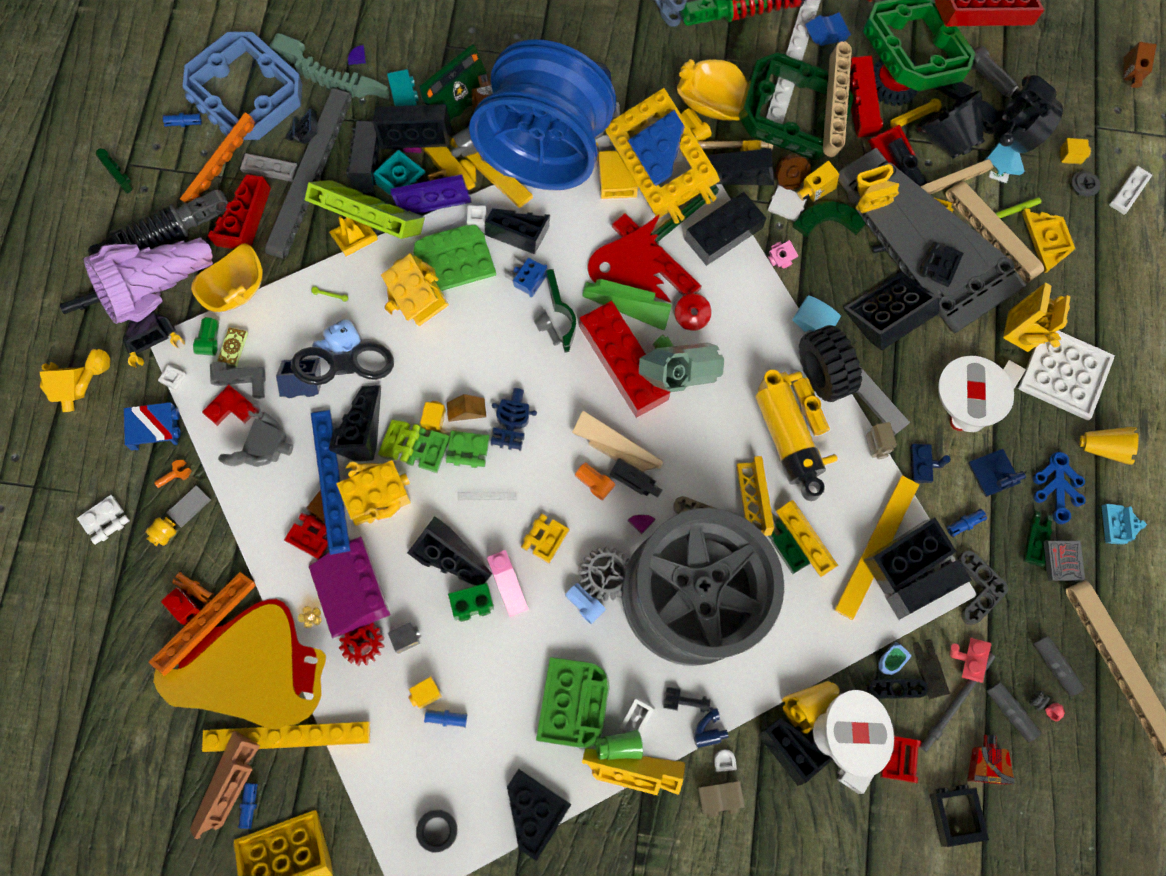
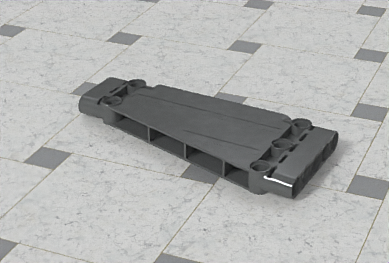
M878 148L873 149L838 172V181L848 193L849 201L857 206L861 198L860 195L855 193V191H858V174L884 165H892L893 174L888 181L899 183V194L893 197L894 201L887 206L861 213L859 210L857 212L862 216V219L902 272L939 297V314L937 316L943 318L954 334L1027 286L1014 269V263L1010 258L1005 256L896 168L894 164L888 163ZM933 242L940 244L938 250L944 251V248L949 246L964 253L949 287L932 281L931 278L934 273L928 272L926 277L919 275L921 264L926 260V253ZM934 258L932 264L937 266L940 259ZM1000 266H1003L1006 271H1003ZM971 285H974L977 290H973ZM941 304L946 305L948 310L943 309Z

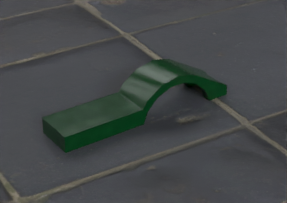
M554 269L546 270V279L554 312L564 314L572 324L569 332L562 337L564 353L570 351L576 333V316L573 310L561 301Z

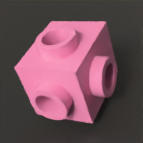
M790 240L783 244L780 241L771 246L772 250L769 252L770 256H768V259L772 266L776 265L777 268L782 266L785 269L793 264L792 260L796 259L798 254ZM779 253H783L785 257H780Z

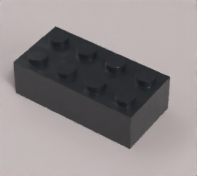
M446 104L375 107L372 122L381 149L451 146L453 131Z
M742 192L686 230L684 240L707 266L763 229L766 217L747 194Z
M934 517L921 522L865 558L864 562L883 593L889 594L904 587L957 551Z

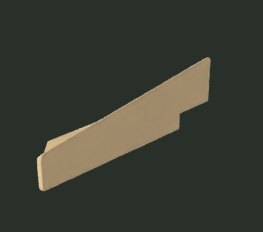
M582 411L572 433L590 440L589 445L616 461L618 458H621L643 472L662 467V460L585 411Z

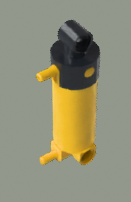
M769 370L765 373L758 387V393L755 395L756 401L781 459V465L789 484L801 483V493L804 499L815 501L822 495L825 489L823 481L817 476L826 471L825 465L838 460L837 455L833 454L822 458L818 448L815 447L790 387L792 385L791 381L803 377L802 372L798 371L787 374V372L779 373L777 370ZM809 486H814L817 489V493L811 492Z

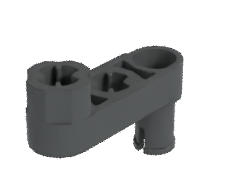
M213 362L210 364V384L223 386L252 383V397L255 399L265 397L264 382L266 377L264 368L249 367L228 370L227 363Z

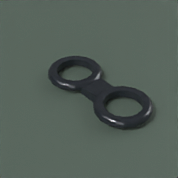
M374 342L358 344L352 349L350 354L332 355L327 350L319 347H307L295 353L291 360V370L294 376L301 382L309 385L326 384L334 379L335 375L354 374V372L365 379L377 380L389 375L394 367V357L385 346ZM364 351H375L385 358L386 366L378 371H369L359 365L357 357ZM307 356H319L328 362L330 369L322 376H310L301 370L299 363Z

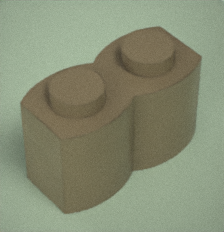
M890 422L877 424L866 434L872 458H887L888 454L893 452L897 446Z
M740 781L697 787L701 813L707 814V817L720 816L719 811L727 810L728 814L739 813L740 808L745 807Z

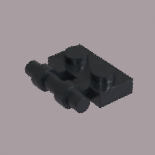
M933 242L926 253V260L921 264L919 275L926 277L928 272L934 273L931 278L932 281L949 287L964 253L949 246H946L944 251L938 250L940 244ZM934 258L940 259L937 266L932 264Z

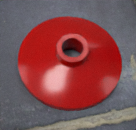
M688 294L677 302L674 313L677 323L682 328L689 331H697L708 324L712 311L706 298L699 294ZM692 308L697 310L696 315L691 314Z

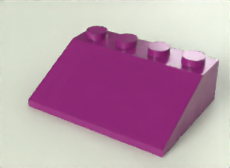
M362 537L349 541L351 551L332 555L328 553L308 566L332 639L391 615L367 546Z

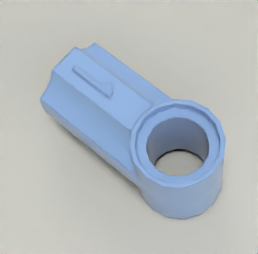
M578 583L573 585L565 594L590 624L606 611L605 607L595 597L592 598Z

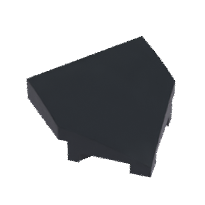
M310 108L300 121L294 118L293 129L287 133L285 139L302 144L309 142L317 134V111Z

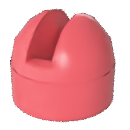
M1053 703L1045 710L1048 717L1057 722L1065 714L1063 706L1059 703Z

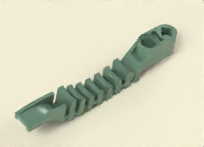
M277 33L269 45L283 60L294 63L299 75L302 76L304 74L306 79L309 80L311 78L314 83L319 82L321 86L326 85L327 89L336 88L350 92L352 98L354 96L361 98L366 95H376L387 100L390 98L387 86L365 76H361L359 80L358 73L356 72L353 73L351 80L349 73L346 72L342 79L341 72L338 71L335 76H333V70L330 69L326 74V67L321 66L319 68L318 62L313 63V57L309 56L308 59L303 57L302 54L305 46L296 39Z

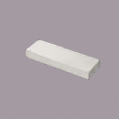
M1136 166L1109 206L1125 215L1152 177V174Z

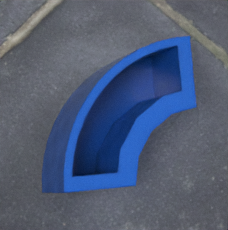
M839 12L828 17L819 15L805 24L814 43L820 46L844 42L851 35Z

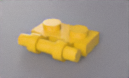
M541 513L538 519H535L532 523L533 527L529 534L524 536L521 548L527 551L530 545L535 546L532 554L550 564L570 529L553 519L548 526L545 524L548 517ZM542 530L544 534L539 541L535 537Z

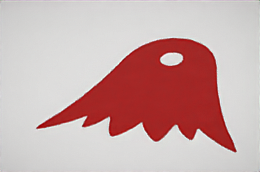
M659 215L632 233L596 250L588 262V273L595 283L597 280L603 279L656 293V298L671 303L668 296L656 286L664 284V282L654 276L666 269L664 265L653 260L663 251V248L650 246L658 236L657 234H650L659 219ZM601 263H609L610 270L605 273L600 270Z

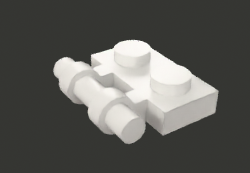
M112 495L77 518L87 534L91 535L96 531L97 534L90 538L95 545L100 541L104 542L107 540L110 534L116 530L120 531L130 521L126 515L121 518L117 517L124 511ZM112 521L111 525H109L105 529L102 528L104 525Z

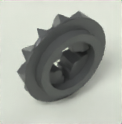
M1081 171L1074 175L1071 186L1074 187L1073 192L1077 191L1079 196L1084 195L1087 198L1094 196L1099 191L1100 181L1093 173ZM1083 182H1085V185H1088L1087 188H1085V186L1082 185Z

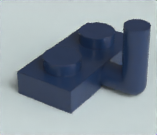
M912 444L910 446L912 481L916 483H932L933 468H943L950 462V456L945 455L940 460H932V445Z

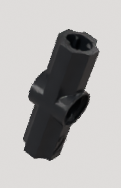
M898 138L887 145L897 164L896 168L920 187L928 184L917 166L918 159L910 154L902 138Z

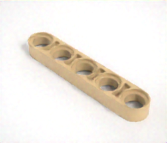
M988 159L925 184L921 188L931 195L956 185L960 181H966L993 169L994 166L991 160Z

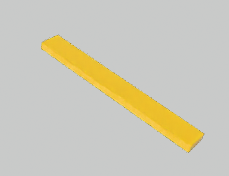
M903 475L899 478L834 611L850 620L854 619L874 579L864 559L892 542L920 484Z

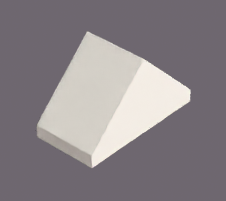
M636 697L620 728L627 732L638 729L641 734L655 706Z

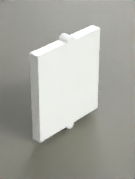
M778 186L775 195L771 197L772 201L768 211L796 222L800 213L804 211L803 206L806 199L802 201L797 192Z

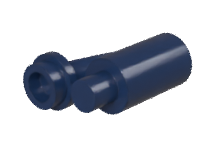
M710 707V712L697 724L695 734H693L696 748L721 743V739L729 738L727 730L719 731L716 728L704 731L711 720L713 723L720 720L717 708Z

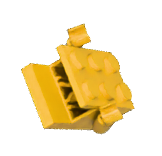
M411 253L403 259L396 260L392 267L381 274L387 285L388 302L384 308L390 315H392L394 309L397 311L400 309L407 321L413 318L415 323L421 326L449 305L435 282L439 280L436 277L435 268Z
M1045 282L1009 310L1003 338L1027 352L1034 347H1038L1040 344H1045V342H1050L1052 347H1059L1061 344L1058 340L1062 339L1056 331L1063 329L1067 324L1070 296H1058L1055 300H1052L1050 298L1052 286Z
M393 460L384 464H357L356 462H349L345 468L352 469L348 473L350 478L336 483L350 519H353L355 526L365 522L373 523L375 519L391 518L400 507L411 503L404 486L410 484L406 473L398 474Z

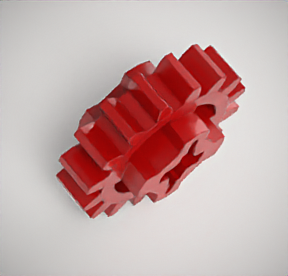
M372 622L370 625L367 624L345 633L344 638H339V641L343 643V645L339 646V649L344 651L342 656L348 658L347 661L351 664L355 661L357 666H360L361 661L368 665L369 659L375 662L374 656H381L379 648H384V644L380 642L384 640V636L379 635L382 631L376 628V625ZM369 632L374 635L375 640L369 638ZM349 646L354 648L355 654L351 653Z

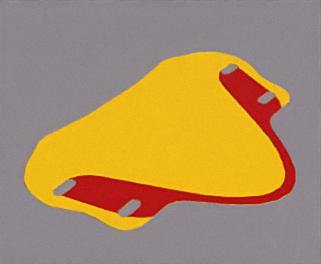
M268 599L246 609L227 624L214 627L178 663L179 667L172 669L165 677L155 670L154 685L163 699L173 707L214 711L243 718L268 729H279L307 719L317 708L322 695L321 675L325 666L326 655L321 649L300 644L297 639L290 609L284 602L278 599ZM310 656L317 658L318 661L312 664L305 662L304 659ZM302 692L311 693L313 698L311 700L300 698V694Z

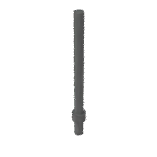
M989 653L986 670L996 658L992 653ZM967 681L937 724L930 728L927 732L928 736L920 747L923 751L927 752L934 741L939 740L943 734L942 730L975 687L976 681Z

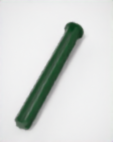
M715 184L710 187L714 195L719 192V188ZM701 194L680 210L685 216L684 220L705 204ZM678 215L677 218L680 223L675 224L671 217L650 234L658 235L655 239L657 244L683 222Z

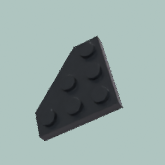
M518 769L507 786L518 849L537 861L572 804Z

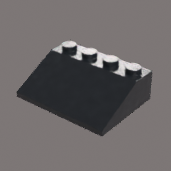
M899 272L845 306L844 311L869 342L882 351L939 314V297L902 272Z

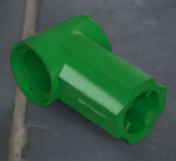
M205 317L201 320L199 335L194 339L193 343L194 354L216 355L218 348L216 340L219 328L218 320L210 317Z

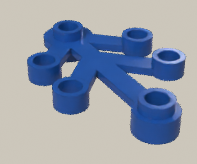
M1055 452L1049 458L1050 465L1042 472L1036 473L1033 476V481L1041 485L1046 482L1047 476L1054 471L1055 479L1044 489L1037 491L1033 498L1037 503H1042L1056 489V511L1053 513V520L1057 524H1065L1071 519L1070 511L1065 508V492L1072 498L1071 501L1074 506H1082L1085 504L1086 499L1074 488L1084 486L1085 479L1069 466V457L1065 453ZM1056 459L1060 460L1061 465L1057 463ZM1064 473L1072 479L1071 485L1064 479ZM1076 479L1080 481V485L1076 483ZM1038 494H1041L1043 496V499H1040L1038 497ZM1076 498H1079L1081 503H1078ZM1058 514L1062 516V520L1059 519Z

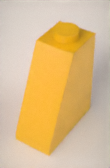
M610 150L599 152L598 165L601 199L637 197L638 185L618 152Z

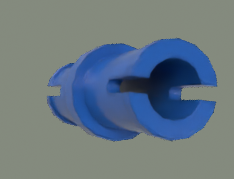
M200 113L163 115V123L165 127L202 125V118Z
M978 509V511L968 516H962L959 521L948 525L946 529L951 537H955L965 530L969 531L973 529V526L987 520L986 513L982 509Z
M426 709L424 723L443 724V727L451 725L466 728L467 714L450 713L449 710L442 712Z
M244 784L242 803L239 804L241 812L238 828L252 829L254 809L257 808L255 800L258 784Z

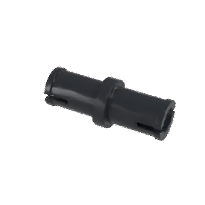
M94 291L84 296H75V299L60 303V308L63 314H67L78 309L84 310L87 306L100 303V300Z

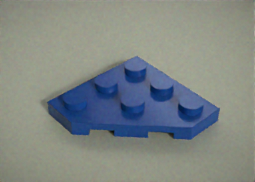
M675 110L628 140L655 186L672 176L673 164L678 154L681 135L684 132L685 127Z

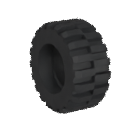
M827 325L805 334L800 339L798 346L800 349V362L803 366L804 374H806L818 397L827 402H834L859 390L862 382L860 361L856 356L855 349L851 345V341L847 339L846 334L840 328Z

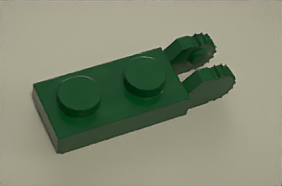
M104 148L96 150L95 154L125 193L128 194L133 191L129 185L131 183L130 179L125 173L121 175L119 172L121 168L113 161L109 153Z
M1035 511L1031 519L1023 562L1043 567L1046 563L1044 542L1050 541L1053 516L1046 515L1043 526H1040L1041 513Z
M776 519L774 524L781 534L776 536L773 531L768 537L793 575L808 566L810 562L790 531L785 528L780 519Z

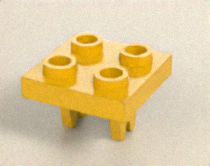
M339 217L340 226L330 231L332 238L345 256L353 254L378 240L377 235L370 226L348 217L345 219Z

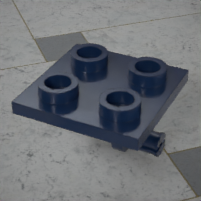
M1004 449L968 462L985 497L1021 483L1020 480L1026 478L1023 471L1015 472Z

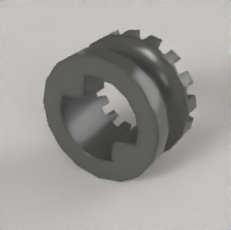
M1039 690L1035 694L1036 697L1033 696L1034 698H1031L1029 702L1031 706H1036L1035 709L1037 711L1044 708L1050 699L1048 695L1044 696L1043 691Z

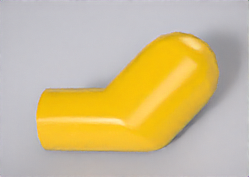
M461 160L459 162L472 181L476 183L475 165L469 160Z

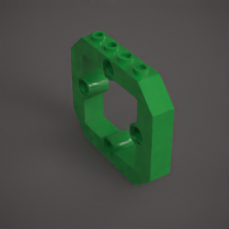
M885 0L875 2L862 30L894 80L916 91L963 81L971 69L975 56L974 50L958 27L945 26L934 0ZM923 18L935 36L933 38L934 45L944 49L950 59L945 60L940 55H933L927 64L914 66L901 47L900 39L893 35L888 25H891L894 29L902 30L908 21Z

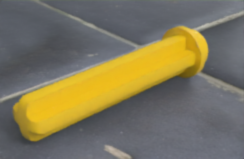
M932 99L929 103L892 119L890 127L893 128L899 124L902 127L932 112H939L942 108L941 101L939 99Z

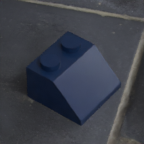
M320 358L302 359L299 366L305 374L316 377L321 376ZM291 360L281 361L276 374L280 397L294 398L303 395L312 397L319 394L321 385H309L301 382L294 376L291 370Z

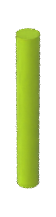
M1037 197L995 214L999 218H1003L1041 204V199Z

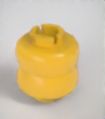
M158 517L146 529V533L149 535L146 539L155 546L158 544L165 546L170 538L176 534L177 531L173 528L176 524L167 517L164 520Z

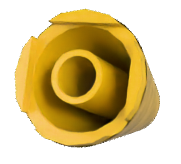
M1137 427L1085 432L1084 436H1080L1079 446L1083 447V451L1127 465H1133L1135 460L1131 459L1132 455H1137L1139 436L1138 433H1134Z
M826 681L788 694L782 699V702L785 701L783 710L794 727L799 726L802 728L800 732L808 733L813 729L816 719L826 713L831 702L839 696L840 690L835 683Z

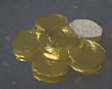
M305 606L303 613L298 615V621L304 622L305 628H311L313 624L319 625L322 621L319 617L321 610L319 608L312 610L310 606Z

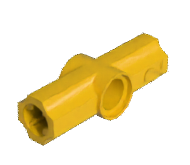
M802 378L792 384V387L801 405V413L806 417L813 435L819 436L828 432L830 427L821 409V401L816 397L809 379ZM807 404L813 405L815 409H809Z

